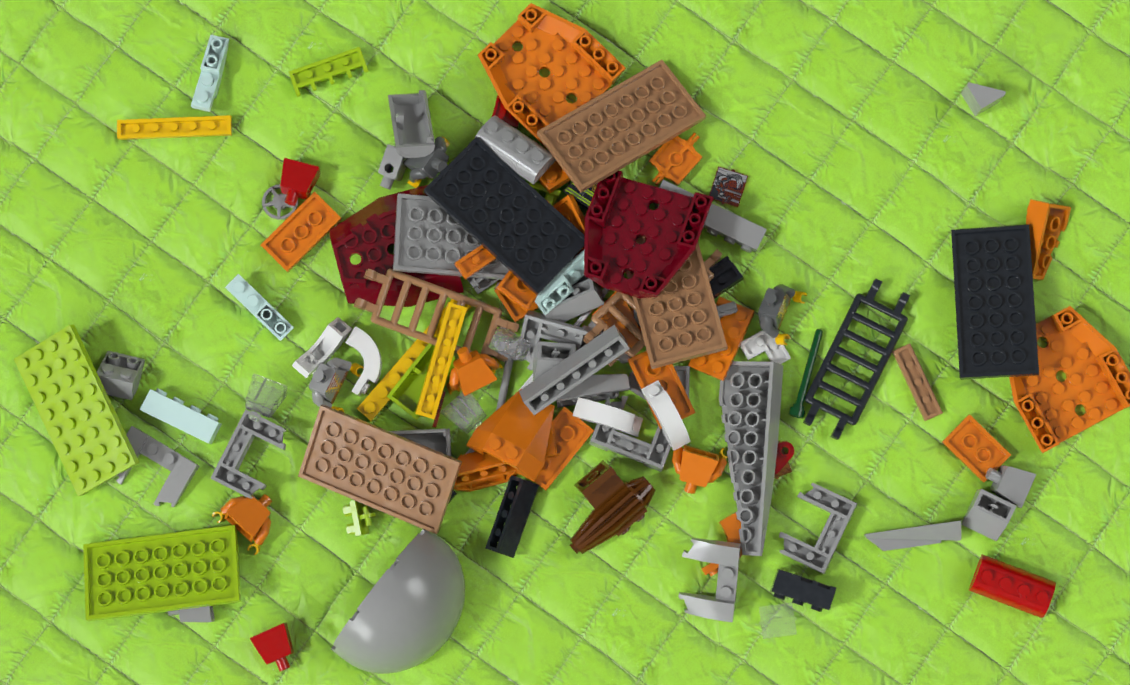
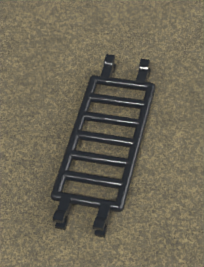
M876 278L866 296L861 293L855 296L805 396V402L812 406L803 423L810 426L819 409L838 418L839 421L830 436L836 440L840 438L846 423L853 426L857 424L908 321L907 316L901 314L910 295L903 292L893 310L873 300L882 284V281ZM862 302L898 320L899 322L895 330L893 331L857 313L856 311L860 303ZM852 319L890 337L886 348L848 330ZM844 336L881 354L878 365L840 347ZM837 353L874 372L870 381L867 382L831 364L835 354ZM827 370L864 388L865 391L861 399L822 381ZM818 388L857 406L852 417L814 398Z

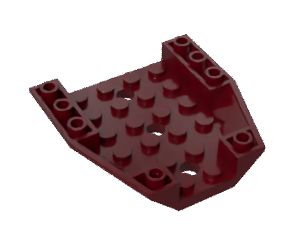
M617 171L598 182L585 216L584 276L606 289L640 299L658 297L695 251L714 197L697 192L691 197L626 179L623 177L622 171ZM651 203L659 204L656 210L649 209ZM643 236L647 240L644 244H638L636 242L637 238ZM626 271L634 273V276L630 279L625 278L623 275Z
M428 185L379 197L329 230L332 248L348 304H354L357 298L376 304L382 284L366 279L364 275L366 270L371 269L386 276L387 270L393 269L394 255L389 254L387 249L390 245L395 244L397 195L428 196L423 192ZM355 254L361 257V262L357 265L350 262L351 257ZM403 272L459 294L464 293L460 276ZM393 277L383 306H396L404 281ZM411 284L403 307H412L417 304L422 290L421 287ZM429 291L426 302L438 300L440 294Z

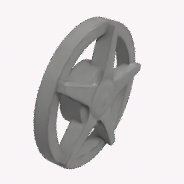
M274 185L264 193L262 206L269 217L276 220H284L297 209L298 200L295 206L286 204L285 199L287 195L277 194L274 189L280 188V185ZM272 191L274 195L272 201L265 204L267 195ZM274 206L277 209V216L271 214L266 207ZM286 207L293 208L287 215L280 216L281 210H284Z

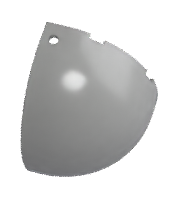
M423 529L420 534L418 533L359 605L353 617L349 619L336 638L331 650L352 666L377 674L405 671L433 656L446 643L456 628L465 600V579L462 566L451 547L432 532Z

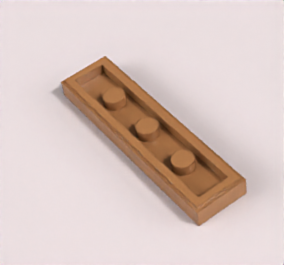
M911 344L894 350L892 353L924 421L942 414L943 412Z

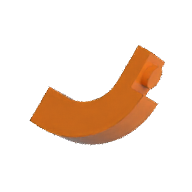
M735 512L721 520L719 524L726 535L727 542L741 544L739 535L741 522L737 520ZM742 548L740 549V558L742 556ZM709 563L701 569L704 575L709 574L713 576L718 573L719 564Z

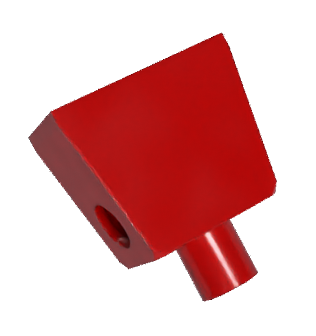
M284 158L280 188L281 193L287 195L285 199L286 204L295 206L298 198L306 200L320 177L319 166Z
M286 622L250 638L267 665L276 662L280 672L290 668L286 656L293 654L294 650Z

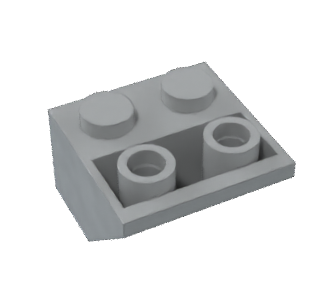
M538 341L533 348V381L576 352V344Z
M107 351L97 370L107 395L132 400L139 386L145 359Z
M977 489L961 525L997 541L1008 525L1016 505L983 489Z

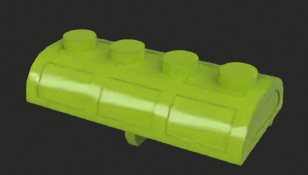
M430 343L387 395L390 400L416 420L421 416L415 414L435 347V345ZM457 353L453 355L445 384L449 381L451 370L454 368L453 361L459 358Z

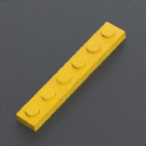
M231 115L117 120L118 140L232 136Z
M450 302L447 303L415 414L435 419L467 307Z

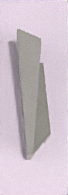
M627 374L591 375L556 400L557 408L576 405L578 398L595 402L606 400L607 397L614 399L619 396V391L630 389Z
M961 521L864 534V537L882 551L941 543V540L959 541L961 540Z

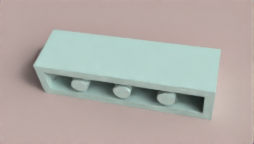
M158 388L156 391L149 390L140 408L141 411L212 445L222 425L217 422L219 418L209 413L205 416L200 413L201 409L193 405L188 408L183 405L185 401L174 397L172 400L166 397V392Z

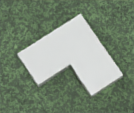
M763 330L742 341L740 345L747 360L764 351L770 362L782 364L791 359L785 346L777 345L775 338H772Z

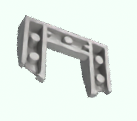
M528 310L524 318L516 359L518 360L522 356L530 363L527 369L532 371L533 348L538 341H541V338L558 343L576 344L577 351L586 345L583 341L584 336L593 328L585 325L583 327L574 326L546 318L544 314Z
M622 396V401L610 402V397H607L605 405L623 410L628 397ZM600 424L596 425L590 445L605 451L610 450L644 463V466L662 471L671 446L659 426L652 443L649 444L615 431L616 429Z
M245 409L211 479L252 499L254 492L259 488L263 490L267 485L238 469L255 436L285 450L286 444L283 443V432H286V429Z
M131 426L127 437L137 458L140 454H143L171 471L154 505L160 506L161 502L171 503V507H175L198 470L199 465L138 428ZM132 467L118 475L119 479H117V482L122 485Z
M812 483V490L805 495L800 492L797 497L829 512L830 516L815 547L780 531L779 538H784V550H780V553L825 574L847 524L857 507V503Z
M692 538L691 542L694 543L689 552L684 550L682 557L719 564L716 597L679 592V599H684L687 609L684 611L685 613L703 618L733 623L741 544Z

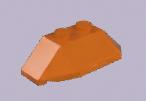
M476 451L460 455L457 460L462 461L453 489L471 492L506 483L511 475L516 476L518 474L517 469L487 453L482 455Z

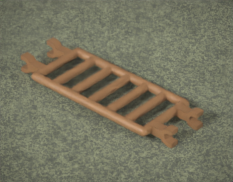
M718 249L704 262L709 282L714 278V274L709 269L723 255ZM617 292L592 316V321L596 326L584 336L583 341L587 344L602 331L604 332L610 328L601 319L609 311L639 339L632 348L629 346L630 349L624 352L628 356L634 357L645 346L642 332L614 306L622 298L636 311L633 298L630 295ZM622 355L614 359L608 365L611 367Z
M392 268L387 270L386 276L371 269L366 270L364 278L382 284L377 302L373 304L357 298L353 307L371 312V321L373 323L435 345L437 338L434 337L448 297L458 301L457 305L465 306L467 304L476 308L463 347H467L469 352H472L470 347L482 312L486 311L494 315L480 354L485 353L503 362L508 360L510 353L492 348L491 345L497 327L515 333L518 331L519 324L501 319L502 310L500 308L403 272L393 271ZM394 277L404 281L389 321L379 316ZM413 284L421 287L422 290L409 327L398 324L410 286ZM432 291L440 294L427 334L417 331L416 328L428 293ZM456 345L454 353H457L462 347Z

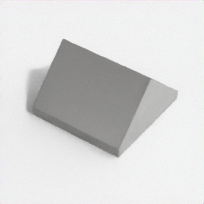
M968 82L963 88L961 95L974 116H977L999 103L1005 96L1006 91Z

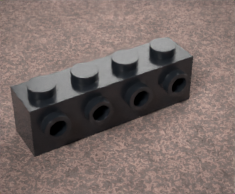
M513 475L510 476L485 547L486 549L514 558L539 487L538 484Z

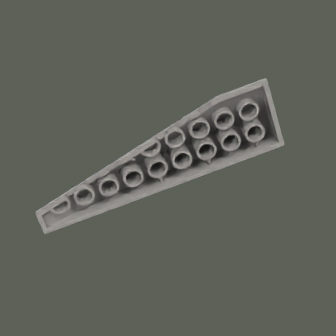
M733 361L724 382L720 380L719 404L722 406L723 415L721 417L726 433L724 437L728 446L727 456L730 476L735 491L733 496L738 511L736 515L737 520L741 522L739 535L743 555L762 556L776 466L783 365L776 362Z

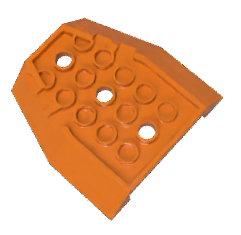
M532 3L518 15V20L494 44L490 42L478 54L504 108L545 148L546 146L537 136V131L608 91L626 69L585 28ZM515 43H521L523 49L515 51L512 46ZM546 68L550 71V75L542 77L539 71ZM573 94L577 97V101L569 103L566 97Z
M1071 306L1036 324L1037 340L1043 337L1047 341L1045 348H1041L1037 344L1039 375L1009 377L1014 404L1042 453L1111 415L1130 407V372L1114 345ZM1058 371L1065 373V381L1060 382L1057 380L1056 374ZM1077 405H1082L1085 409L1082 416L1077 415L1075 412Z

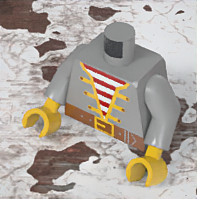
M333 358L327 363H320L317 370L313 373V378L309 384L314 404L319 407L324 404L344 413L343 408L332 406L345 381L348 371L350 370L351 373L360 377L361 374L357 373V370L359 368L364 369V367L358 363L351 365V362L340 358Z

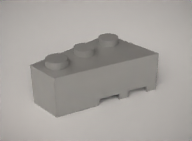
M583 276L572 285L574 291L547 313L545 317L566 322L603 305L601 285Z

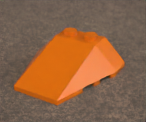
M518 391L475 429L466 446L482 455L487 453L516 468L518 474L534 482L544 466L555 406L550 404L536 415H533L524 404Z

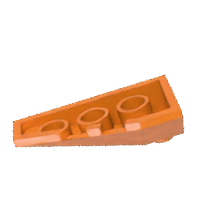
M1030 199L1027 208L1026 225H1029L1033 279H1044L1052 261L1051 253L1054 247L1057 248L1060 243L1058 237L1061 231L1064 232L1067 227L1071 207Z

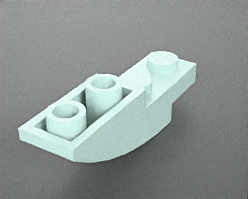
M210 35L200 67V77L191 102V107L194 109L211 111L214 98L217 97L229 45L228 38Z
M584 250L573 258L537 295L535 303L544 315L574 291L572 285L584 276Z
M239 274L225 287L280 341L294 328Z

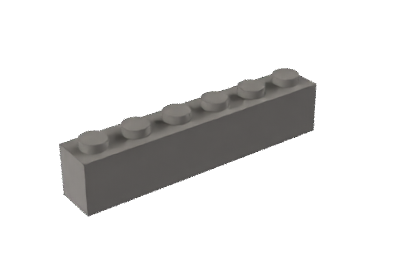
M665 180L662 181L659 187L683 195L694 196V194ZM653 203V204H656V205H655V208H658V207H659V204H658V203ZM713 203L703 227L707 229V233L717 237V235L724 237V241L734 245V243L741 245V249L748 253L752 251L756 253L767 230Z
M613 325L519 392L524 404L533 415H536L629 350L626 339L617 327Z

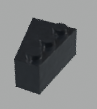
M777 569L770 592L774 593L773 597L782 600L788 597L793 599L792 603L803 606L804 603L811 605L810 609L822 612V609L830 610L836 587Z

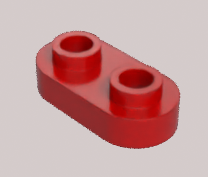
M787 441L778 443L774 475L778 474L794 455V447ZM783 447L788 449L787 454H782L781 449Z

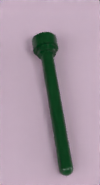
M821 329L815 331L796 403L789 410L788 415L795 418L803 419L805 414L803 403L823 335Z

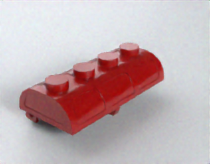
M981 554L969 591L1043 618L1054 595L1056 582Z

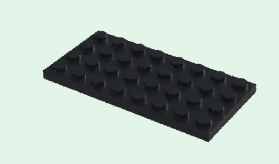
M477 137L423 191L536 295L559 274L585 245V235Z
M1029 225L951 230L960 380L1039 375Z

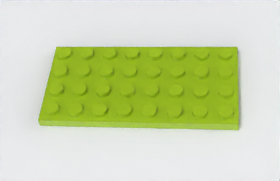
M74 324L68 325L14 359L78 496L88 493L140 463Z
M235 525L83 544L85 617L87 621L241 602L238 541Z

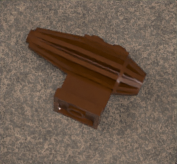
M602 460L574 485L594 509L570 539L572 542L570 547L576 554L579 552L584 554L616 535H624L630 530V526L634 522H639L645 517L647 507L656 490L644 476L623 483L614 469Z

